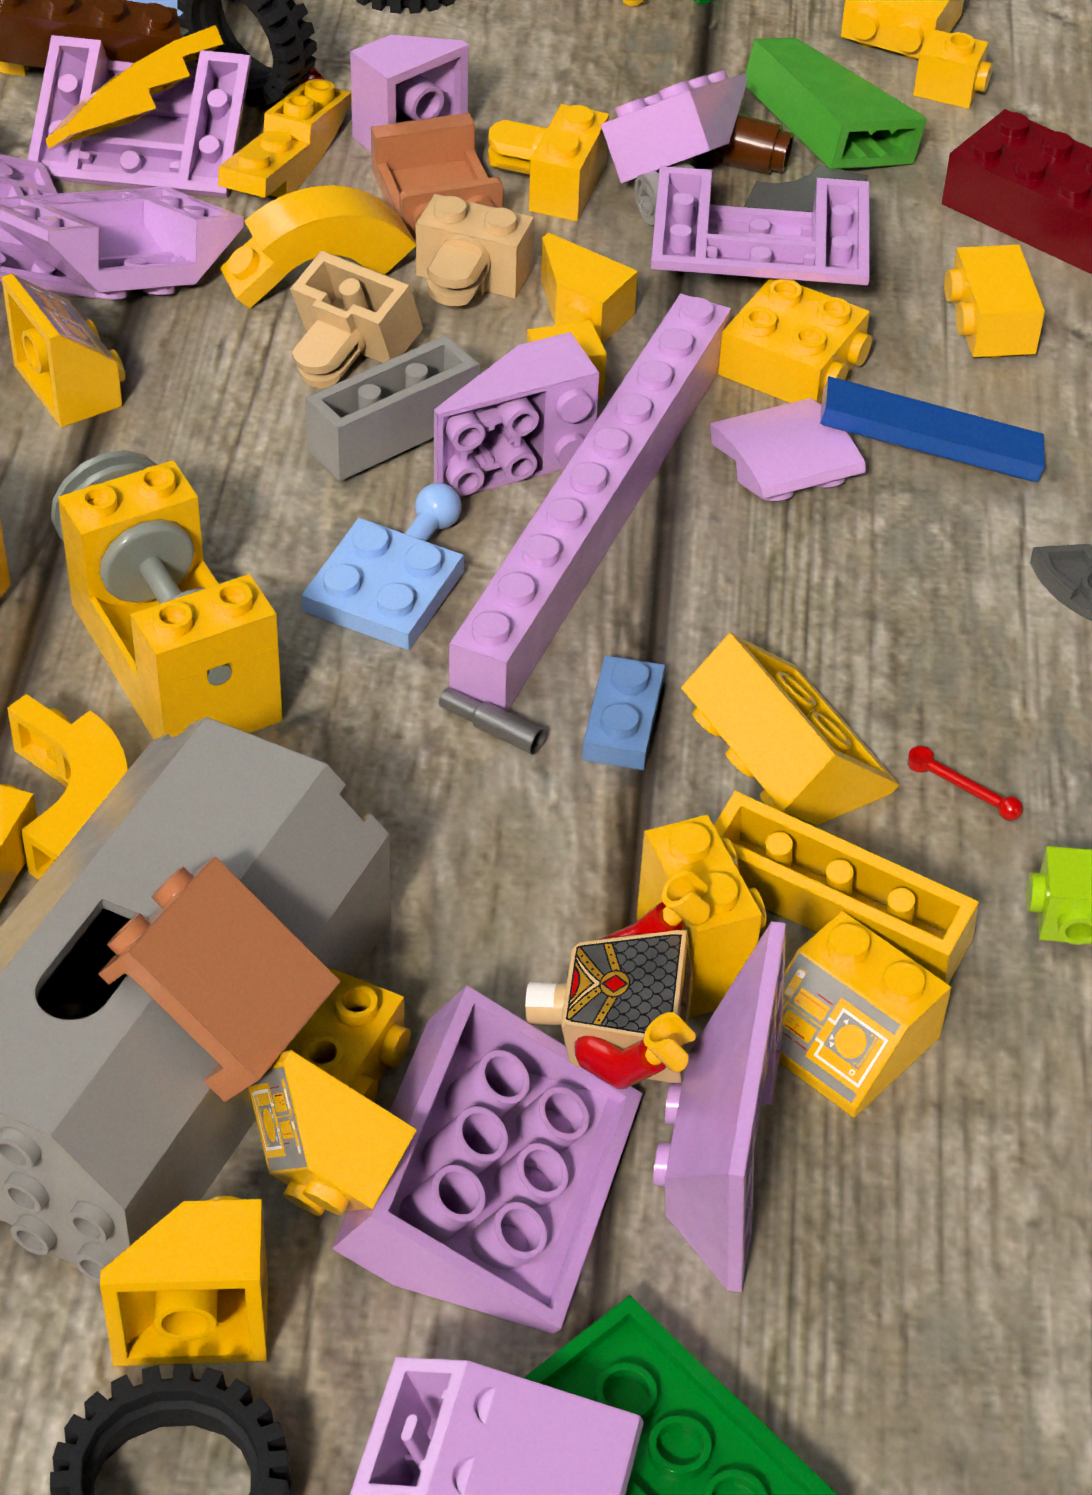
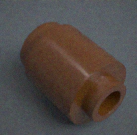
M738 114L729 144L716 148V151L723 153V163L768 175H771L772 170L784 173L790 158L794 133L784 131L781 124Z

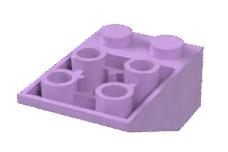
M721 70L708 76L704 75L690 81L680 82L664 88L652 96L640 98L614 108L618 118L600 125L620 182H627L637 178L638 175L657 171L660 169V166L668 167L729 144L748 81L746 74L728 78L726 70Z
M571 332L517 345L434 409V483L447 484L456 490L459 497L565 469L597 420L599 385L598 370Z
M395 1357L350 1495H625L644 1422L640 1415L468 1360Z

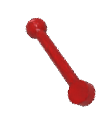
M916 746L910 749L907 765L911 770L921 773L932 772L998 809L999 815L1004 820L1014 821L1021 817L1023 805L1017 797L1008 796L1004 798L933 759L934 754L927 747Z

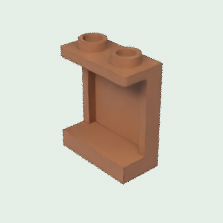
M470 113L371 127L373 174L386 204L399 214L414 239L416 238V222L434 194L456 196L464 201L494 208H503V184L499 177H487L475 152V123Z
M214 856L193 874L184 866H181L153 893L151 898L160 907L148 920L139 912L113 936L107 946L116 955L98 974L108 984H111L123 974L129 975L218 1062L217 1066L203 1082L226 1102L260 1080L336 988L340 980Z

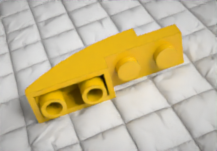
M312 79L306 81L264 113V132L219 166L218 186L266 198L268 195L281 197L296 191L322 159L333 141L352 102L351 92L337 89L332 82L327 80Z

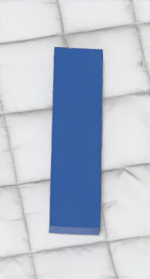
M831 376L827 378L822 392L820 424L823 426L1025 480L1039 481L1045 467L1043 433Z

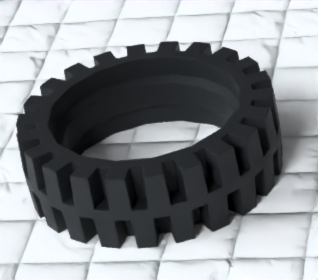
M177 0V9L183 12L178 16L180 27L189 30L183 37L216 25L223 45L215 49L214 52L250 55L236 40L225 18L221 0ZM240 0L258 19L269 40L273 56L272 67L265 66L250 56L251 65L245 95L247 105L257 106L261 104V106H267L294 90L312 73L310 70L315 66L316 58L312 55L317 51V42L309 38L315 31L312 22L303 20V17L308 14L304 3L296 5L294 0Z
M174 1364L173 1378L170 1379L161 1378L159 1365L143 1368V1383L134 1387L126 1374L111 1382L112 1397L108 1400L96 1391L84 1402L85 1418L73 1414L64 1427L65 1443L57 1442L52 1457L54 1472H50L51 1495H94L95 1480L104 1462L128 1440L159 1427L196 1426L224 1435L241 1450L251 1471L249 1495H292L291 1466L285 1436L279 1421L274 1422L269 1405L262 1397L253 1402L250 1386L237 1378L229 1387H226L222 1371L207 1367L202 1379H195L192 1364Z

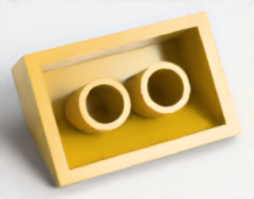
M731 632L681 686V689L696 706L692 712L693 717L709 733L724 739L730 747L725 752L726 757L743 774L757 779L764 788L760 793V798L770 807L818 826L891 795L900 786L796 665Z

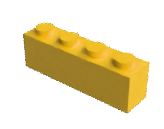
M734 791L714 824L720 838H728L731 841L738 858L739 873L748 888L754 887L757 889L765 909L816 933L841 911H844L949 984L974 938L979 901L737 791Z

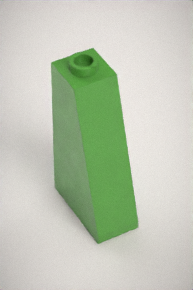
M796 37L754 39L745 73L748 80L746 87L830 169L914 164L927 118L921 113Z

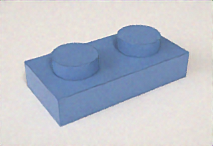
M604 656L583 741L582 760L644 770L664 683V664Z

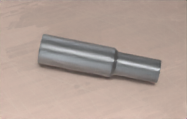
M447 687L439 698L440 707L471 721L474 727L531 755L536 754L544 743L545 729L489 702L481 703L450 687Z

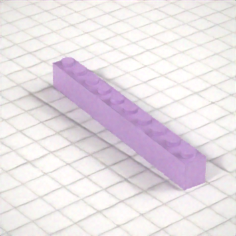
M680 293L449 643L450 688L481 703L486 701L508 712L716 378L719 367L722 331L730 323L732 308L712 303L704 298L691 297Z

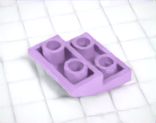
M812 398L710 423L712 445L736 461L738 483L766 501L785 500L792 497L794 491L811 486L822 488L838 486L844 483L846 477L866 472L865 461L848 433L820 424L821 405Z

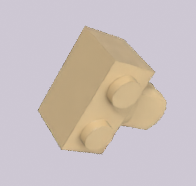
M434 194L416 222V275L428 278L427 289L429 297L435 302L446 306L466 305L474 295L483 296L484 292L516 299L533 269L534 217L516 213L507 208H494L464 201L456 196Z
M324 251L319 252L290 288L305 331L307 332L292 350V355L301 378L310 387L324 389L336 384L360 354L381 363L404 354L423 330L409 284Z

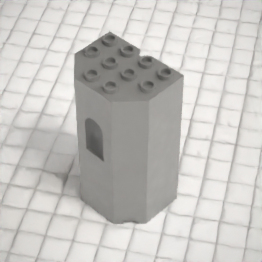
M208 717L189 724L185 731L177 736L171 737L169 734H166L151 741L0 927V1221L13 1225L10 1229L12 1237L27 1251L40 1256L47 1255L48 1253L76 1265L86 1277L100 1284V1271L183 1201H200L256 1120L249 1088L244 1089L224 1102L203 1082L217 1066L218 1062L129 975L125 977L106 1004L88 1017L64 1020L55 1018L41 1009L39 1005L112 912L128 919H132L140 912L148 920L160 907L151 896L177 869L184 866L193 874L216 856L328 969L331 967L354 977L391 923L390 834L372 813L360 818L342 798L340 793L346 784L327 763Z

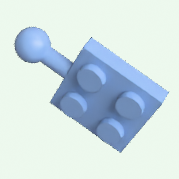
M433 483L424 487L417 495L415 501L417 516L405 533L358 517L301 595L303 612L410 651L464 572L463 554L428 542L436 529L448 528L459 518L462 504L456 490L444 483Z

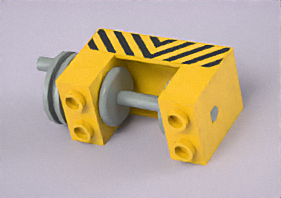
M121 450L102 453L81 463L62 481L53 497L51 520L57 534L64 542L72 605L153 740L169 734L171 737L183 733L189 724L205 717L247 733L282 722L277 614L250 574L218 584L203 560L198 496L175 461L172 460L157 465L145 454Z

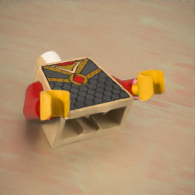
M689 870L678 871L670 876L664 884L661 894L663 902L656 905L636 923L599 940L579 942L571 951L567 983L529 982L525 1004L527 1022L531 1025H562L569 1062L576 1067L585 1069L616 1089H627L645 1079L668 1083H682L683 1070L689 1061V1055L685 1051L686 1043L693 1042L697 1036L688 1026L694 972L687 930H682L684 926L683 920L690 925L698 926L709 918V903L700 897L706 893L707 884Z

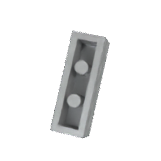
M444 335L305 397L307 450L339 481H342L434 438V409L480 374V364L451 338Z

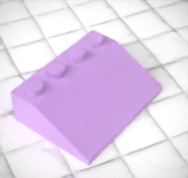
M466 985L428 1020L389 1111L417 1129L374 1208L371 1210L347 1211L332 1249L394 1286L555 1334L562 1328L643 1093L633 1087L623 1090L616 1089L585 1069L576 1067L569 1062L565 1045Z

